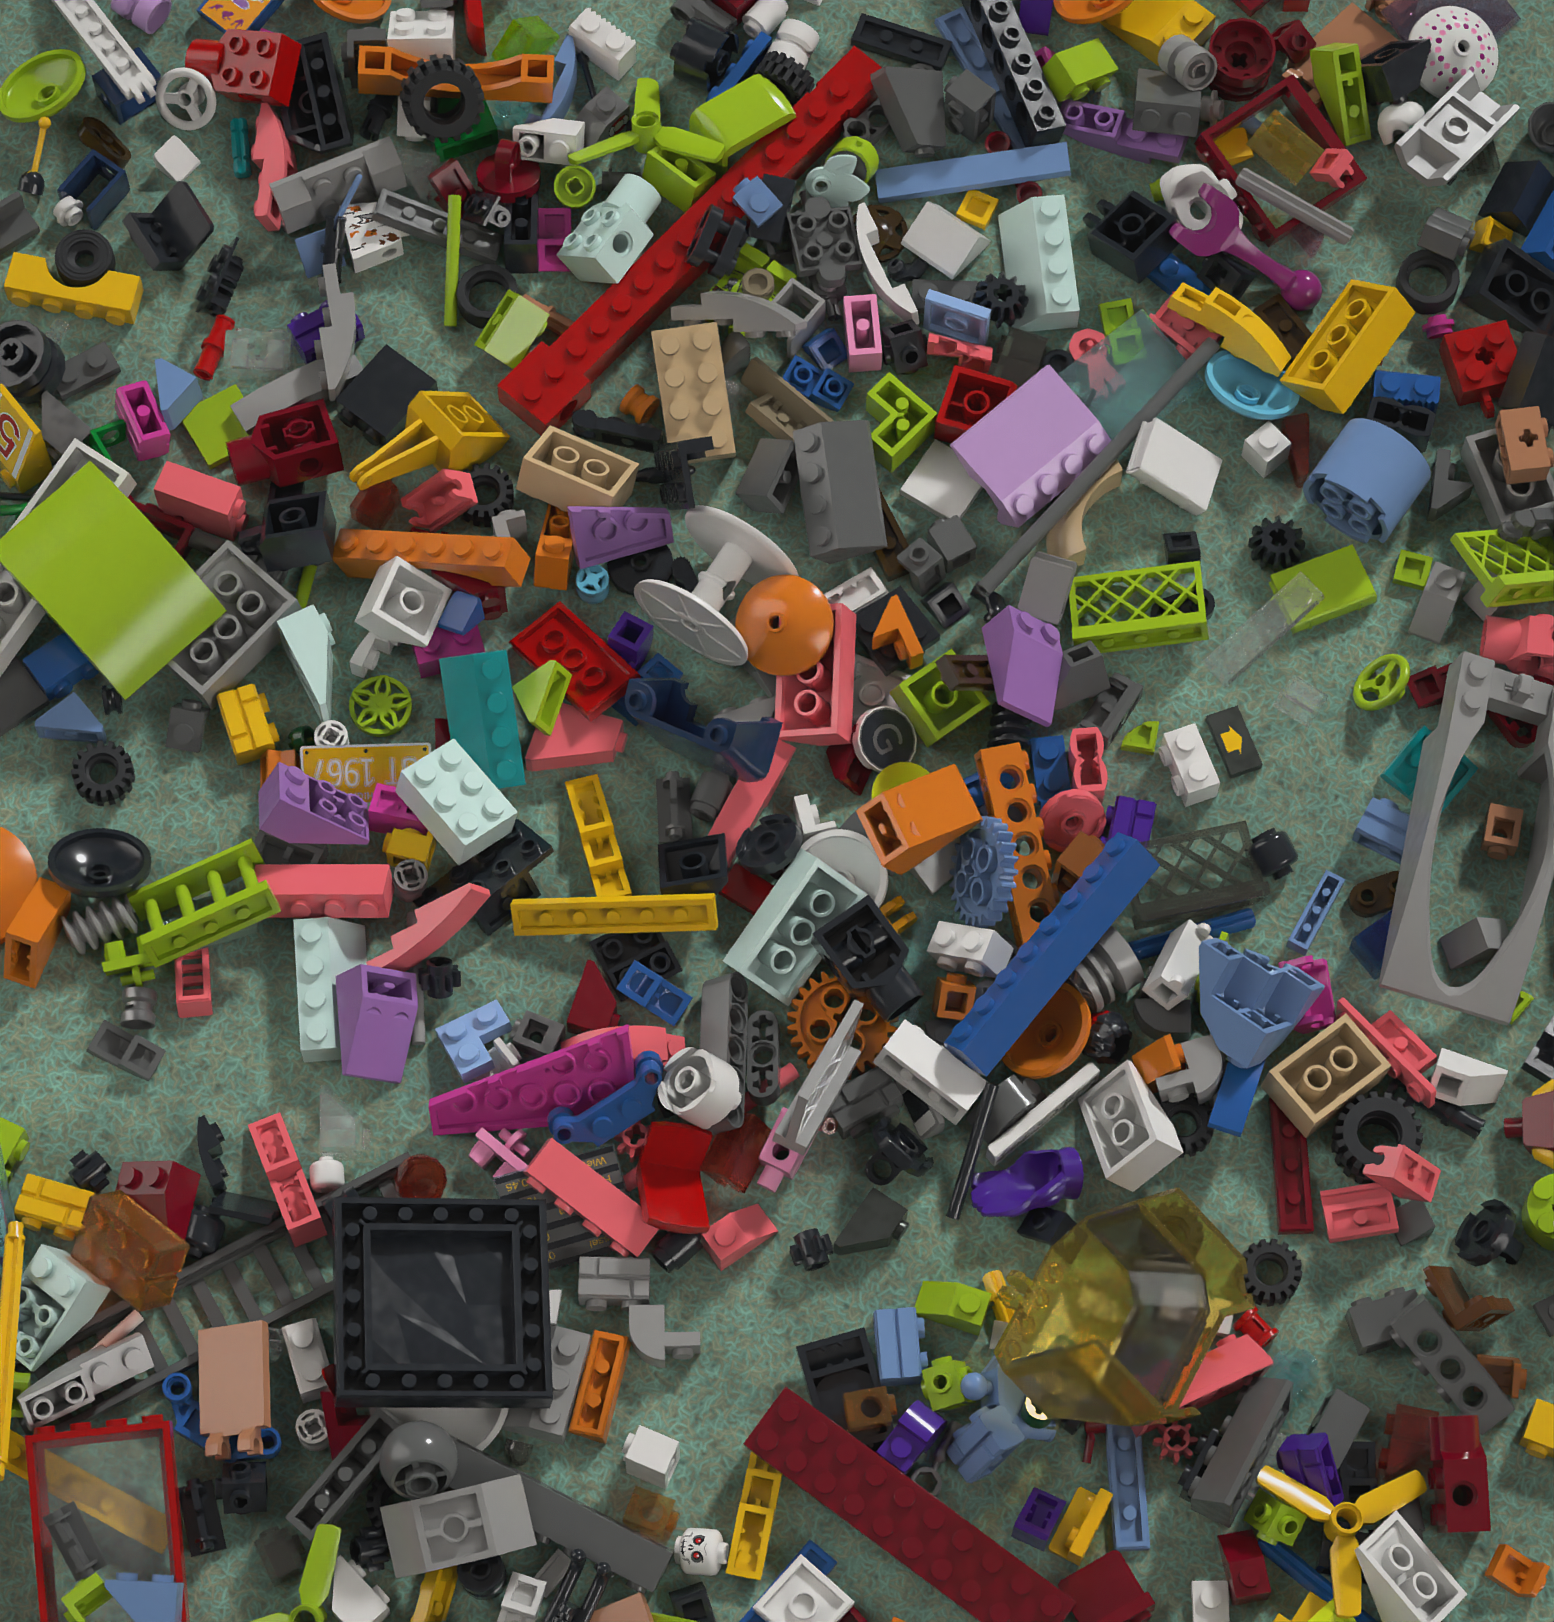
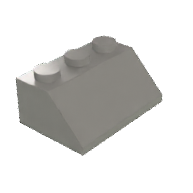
M551 1326L553 1401L551 1407L509 1408L506 1420L501 1428L502 1430L564 1445L591 1344L590 1334L559 1326Z

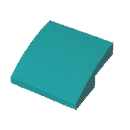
M1425 725L1418 729L1380 774L1382 779L1411 801L1413 799L1423 741L1432 733ZM1463 755L1454 773L1441 813L1479 769L1465 755Z

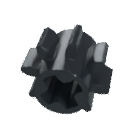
M430 958L427 960V968L418 969L421 990H427L429 997L436 999L448 998L453 995V987H461V971L458 970V965H453V961L450 958Z
M81 1150L70 1159L74 1168L68 1174L80 1189L88 1191L91 1188L98 1194L110 1184L106 1175L112 1169L96 1150L90 1155Z
M814 1228L800 1232L793 1237L795 1245L790 1246L789 1252L795 1266L803 1264L805 1271H814L830 1263L828 1255L833 1254L834 1248L829 1234L820 1236L818 1229Z
M375 1525L359 1528L360 1536H355L350 1541L351 1559L354 1560L356 1565H360L362 1569L367 1568L368 1572L384 1570V1562H388L391 1559L386 1533H383L382 1528L376 1529Z

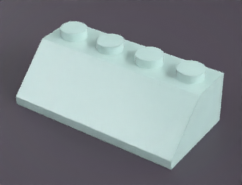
M1064 194L1031 197L998 215L1006 279L1010 280L1016 276V285H1025L1026 291L1024 295L1028 296L1029 299L1027 307L1024 308V316L1020 320L1016 319L1014 325H1012V332L1076 328L1078 326L1080 309Z
M800 848L796 857L791 861L723 959V962L789 1006L792 999L797 995L798 989L802 988L822 959L811 944L812 933L859 902L867 893L820 859Z
M331 917L294 919L300 1049L303 1061L341 1060L335 976L359 964L367 965L365 925Z

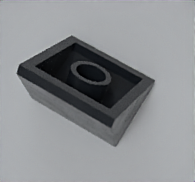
M1540 160L1505 162L1478 215L1483 218L1491 216L1510 230L1527 237L1554 189V177Z

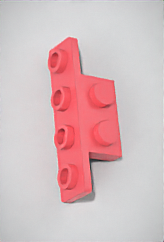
M1344 997L1337 1001L1336 1019L1338 1020L1344 1014H1347L1392 1065L1387 1072L1388 1075L1394 1079L1398 1078L1406 1086L1409 1095L1416 1102L1421 1101L1427 1108H1431L1435 1104L1436 1088L1422 1073L1437 1062V1055L1391 1010L1370 1024Z

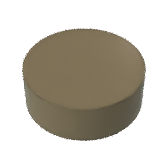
M762 268L749 270L742 278V293L768 300L774 293V278L772 274Z

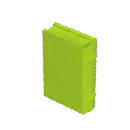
M1353 544L1271 574V581L1268 582L1292 634L1305 629H1312L1313 626L1350 612L1360 611L1361 608L1377 602L1375 589Z

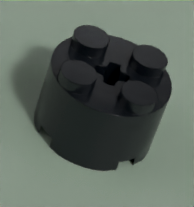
M692 17L688 22L686 33L681 42H675L670 52V59L674 60L673 75L677 79L708 93L714 86L719 87L724 80L726 70L732 64L730 62L732 52L738 54V35L703 19Z

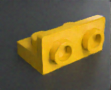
M1079 1487L1049 1544L1048 1550L1080 1566L1111 1504L1113 1493L1100 1488L1096 1495Z

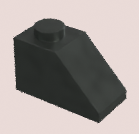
M873 1187L834 1242L833 1252L840 1256L888 1247L893 1238L899 1241L909 1227V1223L906 1222L908 1209Z

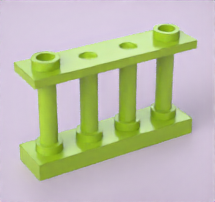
M252 838L127 894V898L140 921L148 919L151 931L139 937L144 950L155 968L281 912L279 903L267 880L258 883L254 871L255 864H265ZM242 876L246 889L227 897L223 884ZM211 891L214 903L195 911L192 898ZM179 905L183 917L164 925L160 913Z

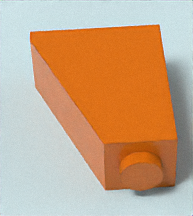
M39 877L8 927L5 935L3 978L34 989L36 988L63 927L60 917L64 916L67 918L70 911L71 892L62 888L56 882Z

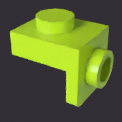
M97 1572L90 1577L81 1579L73 1590L61 1598L68 1609L63 1614L68 1622H88L86 1617L113 1597L105 1588V1582Z

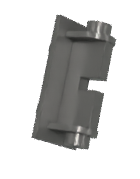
M669 771L664 779H656L659 844L693 839L692 815L689 812L691 807L689 803L691 799L690 778L680 777L678 771Z
M75 1501L42 1518L76 1582L108 1565Z

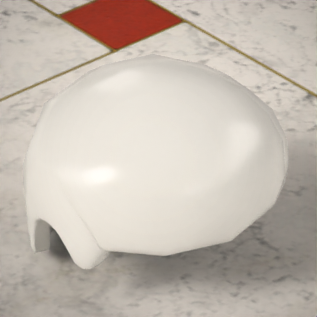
M1403 101L1384 108L1379 114L1377 121L1378 131L1383 144H1391L1394 142L1396 135L1403 132L1406 133L1410 126L1416 124L1425 115L1423 107L1417 102Z

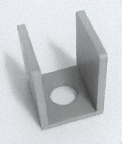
M791 278L771 301L786 309L794 302L809 313L804 318L807 322V328L797 330L796 336L788 337L787 357L790 359L816 331L826 316V300L794 278ZM802 296L806 297L813 305L809 304Z
M1040 551L1036 552L1035 557L1030 561L1017 609L1029 613L1034 618L1058 625L1064 615L1077 563Z

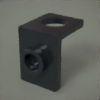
M1048 1207L1029 1210L1017 1230V1233L1022 1237L1049 1244L1068 1263L1073 1262L1088 1236L1066 1212ZM1072 1230L1074 1232V1242L1069 1249H1065L1063 1245L1064 1236L1068 1231Z

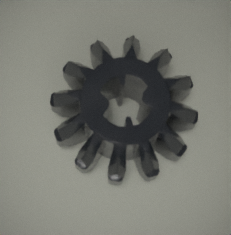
M1004 271L999 273L998 279L990 273L986 276L985 281L980 280L975 288L976 293L972 297V303L991 309L990 321L995 322L997 329L1002 326L1003 322L1011 327L1016 319L1020 320L1024 316V308L1027 307L1029 302L1028 296L1024 295L1026 291L1025 285H1016V276L1010 280L1006 279Z
M1280 515L1275 517L1274 523L1265 517L1262 520L1261 526L1255 525L1251 533L1253 537L1249 538L1248 547L1253 549L1251 552L1252 560L1261 559L1259 565L1261 570L1266 568L1268 564H1271L1272 571L1276 573L1278 572L1279 565L1287 569L1292 567V562H1300L1302 558L1301 552L1305 549L1306 543L1301 539L1303 534L1302 528L1292 529L1294 525L1292 519L1284 524L1281 523ZM1275 541L1280 542L1278 546H1274Z

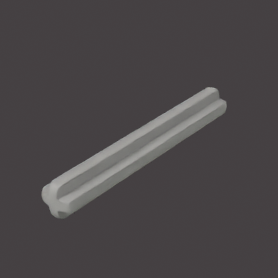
M1243 168L1236 178L1235 183L1237 186L1337 242L1346 245L1351 239L1354 232L1351 226L1251 170Z

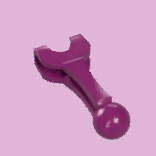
M1203 183L1198 190V194L1211 208L1212 216L1209 223L1204 228L1192 230L1180 223H1175L1168 231L1170 236L1197 256H1210L1223 251L1248 262L1264 273L1281 289V296L1295 311H1307L1315 307L1322 296V284L1319 278L1308 270L1292 271L1290 268L1277 263L1261 252L1240 230L1239 210L1236 203L1210 184Z

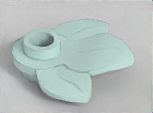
M853 155L830 157L824 167L814 168L807 174L805 179V187L808 193L813 197H824L829 202L831 208L848 207V201L854 202L862 199L869 193L870 187L863 180L852 175L857 163V157ZM818 181H824L827 184V186L818 187L816 186V183Z

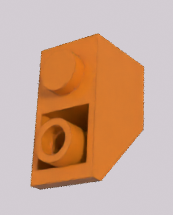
M1171 1034L1161 1037L1132 1055V1063L1152 1094L1158 1092L1155 1078L1186 1069V1059L1180 1043H1173Z

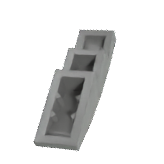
M353 355L350 371L342 390L363 370L355 355ZM323 359L315 360L295 369L230 405L247 434H253L259 415L322 398L324 401L329 399L328 390L322 391L320 385L319 371L325 370Z

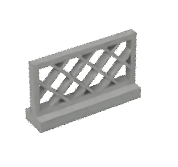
M854 999L835 1034L827 1041L777 1127L772 1141L803 1156L805 1155L860 1058L861 1051L851 1047V1043L864 1003Z

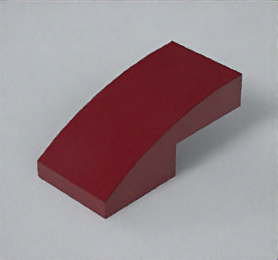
M1451 663L1438 669L1434 665L1409 677L1407 687L1418 709L1442 704L1448 668Z

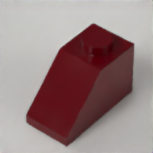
M587 959L567 1019V1031L576 1035L592 1030L620 1026L622 1015L617 1014V1002L594 961Z
M1249 1529L1217 1535L1232 1606L1267 1600L1271 1593V1587L1264 1556L1253 1530Z

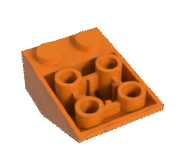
M955 764L886 790L855 810L881 865L901 876L983 821Z

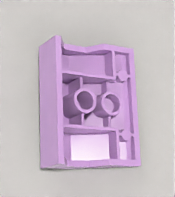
M1046 365L951 443L950 447L968 475L989 494L998 508L997 520L1003 525L1019 528L1067 488L1110 443L1111 439L1099 420L1054 369L1050 365Z

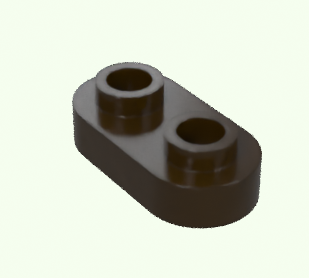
M94 117L83 118L77 128L80 141L91 150L94 149L124 169L131 159L129 149L102 121Z
M1392 871L1355 885L1348 899L1352 912L1357 916L1369 918L1392 910L1396 892L1392 884L1397 883L1399 871ZM1369 894L1373 900L1365 902L1362 900L1361 895Z

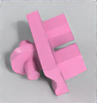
M483 1127L476 1133L475 1136L478 1142L474 1145L468 1156L483 1170L495 1156L500 1159L503 1165L493 1175L494 1179L526 1169L528 1165L514 1154L517 1151L525 1158L531 1151V1149L523 1144L527 1136L525 1131L519 1129L514 1134H511L507 1129L503 1128L498 1136L506 1142L505 1145L500 1143Z

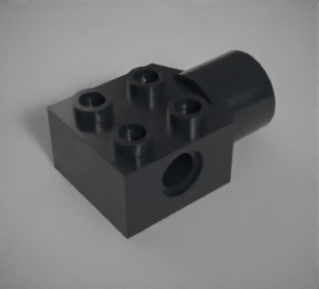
M869 895L812 933L811 944L851 998L866 996L885 1023L906 1012L923 997V991L904 967L908 958L909 948Z

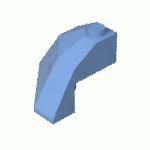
M1212 938L1202 941L1199 945L1200 1012L1218 1049L1228 1055V1061L1240 1068H1250L1261 1064L1284 1042L1322 993L1325 986L1298 967L1285 963L1283 968L1268 964L1270 961L1268 956L1246 948L1243 953H1240L1230 946L1228 942Z

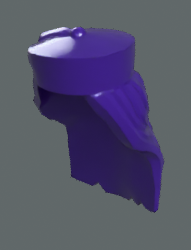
M1063 1147L1056 1150H1030L1024 1152L1007 1169L974 1172L970 1185L973 1189L970 1193L972 1206L977 1208V1211L981 1212L983 1217H1016L1031 1209L1055 1205L1061 1199L1076 1200L1081 1194L1084 1179L1081 1158L1073 1147Z

